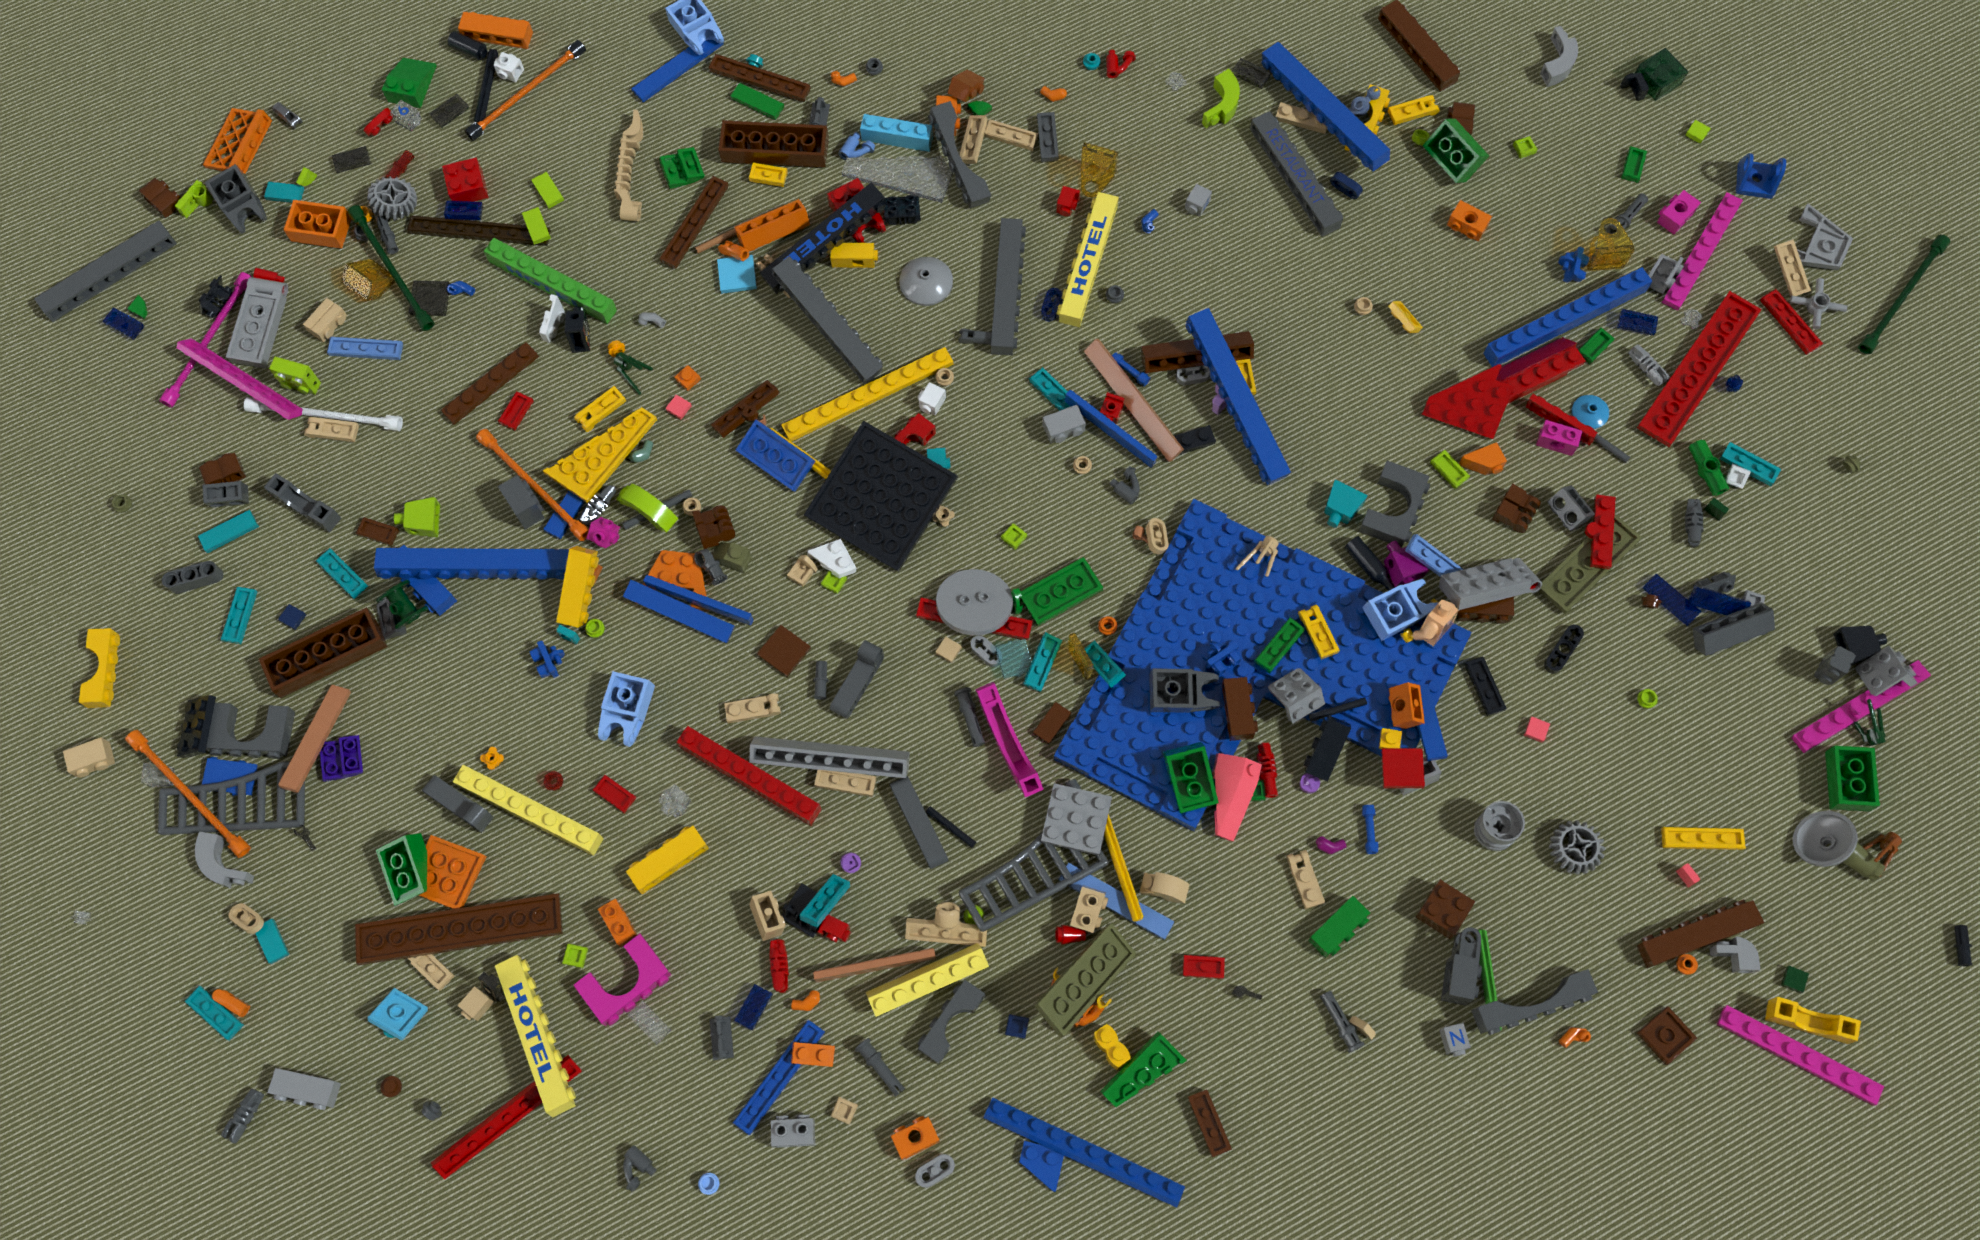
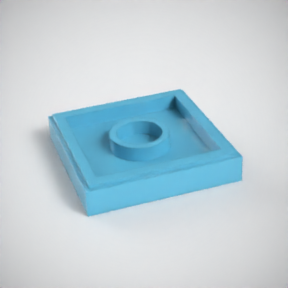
M749 255L745 261H740L733 257L717 259L721 294L757 289L753 255Z
M393 988L368 1016V1022L402 1041L425 1015L428 1007Z

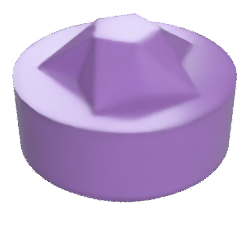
M1308 773L1304 774L1299 783L1301 790L1308 794L1315 793L1320 786V779Z
M848 852L842 856L840 864L844 871L854 873L859 870L861 859L856 853Z

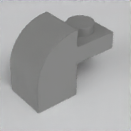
M1735 937L1729 940V942H1716V945L1710 948V956L1731 957L1732 973H1755L1760 971L1757 949L1750 941L1744 938Z

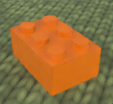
M293 200L284 232L292 242L342 249L351 218L347 213V209L343 206Z

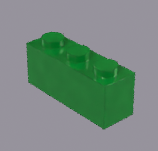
M1352 896L1308 941L1325 958L1329 954L1333 957L1341 949L1339 944L1343 940L1347 943L1355 935L1353 930L1357 926L1361 929L1369 921L1367 916L1370 912Z

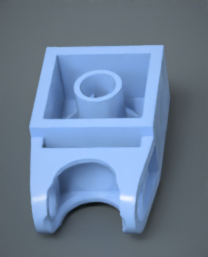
M679 0L665 8L670 24L684 42L698 55L704 53L701 46L704 41L714 40L719 44L724 42L721 31L712 17V13L701 0Z
M1424 579L1399 585L1369 600L1362 607L1381 641L1415 625L1428 616L1438 604V602L1425 604L1418 599L1417 590L1426 584Z
M612 671L601 706L602 712L598 728L600 740L606 741L615 728L623 727L624 745L627 747L633 745L644 723L655 688L651 681Z

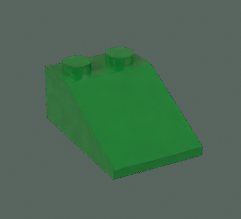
M403 57L387 75L382 92L387 101L421 108L437 67L436 63Z
M1202 742L1163 751L1180 813L1219 803L1206 749Z
M421 833L404 835L376 849L394 906H398L427 892V849Z

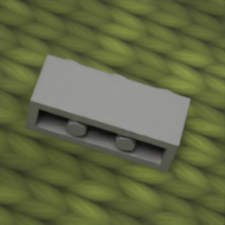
M275 1068L267 1093L273 1094V1099L286 1102V1099L290 1098L294 1099V1104L306 1106L308 1102L314 1104L313 1108L325 1110L326 1107L334 1108L341 1083Z

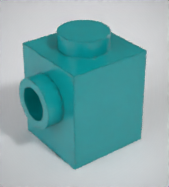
M945 448L927 449V458L946 469H951L950 457L946 458Z

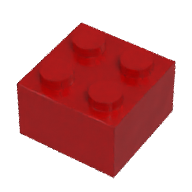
M477 157L442 166L448 195L454 207L489 198L483 170Z

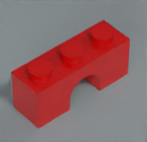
M918 413L915 417H911L903 430L900 429L895 434L894 439L905 445L911 441H917L925 446L936 434V428L934 424Z

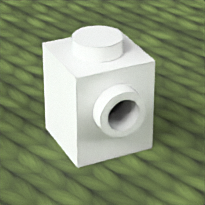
M929 382L925 390H921L918 395L919 408L924 413H931L936 416L946 399V390Z

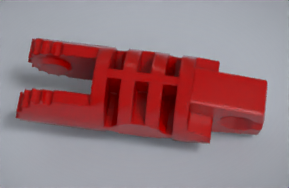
M784 940L770 941L769 953L774 990L784 993L788 991V955Z

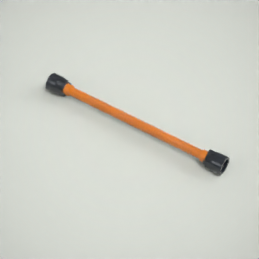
M579 40L573 42L567 47L568 51L565 52V55L498 107L495 112L493 111L483 121L474 122L464 130L466 135L472 141H475L484 134L483 130L491 121L493 122L496 117L498 118V116L565 64V62L572 58L577 59L586 52L582 42Z

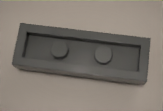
M1037 113L1041 162L1059 161L1055 113Z

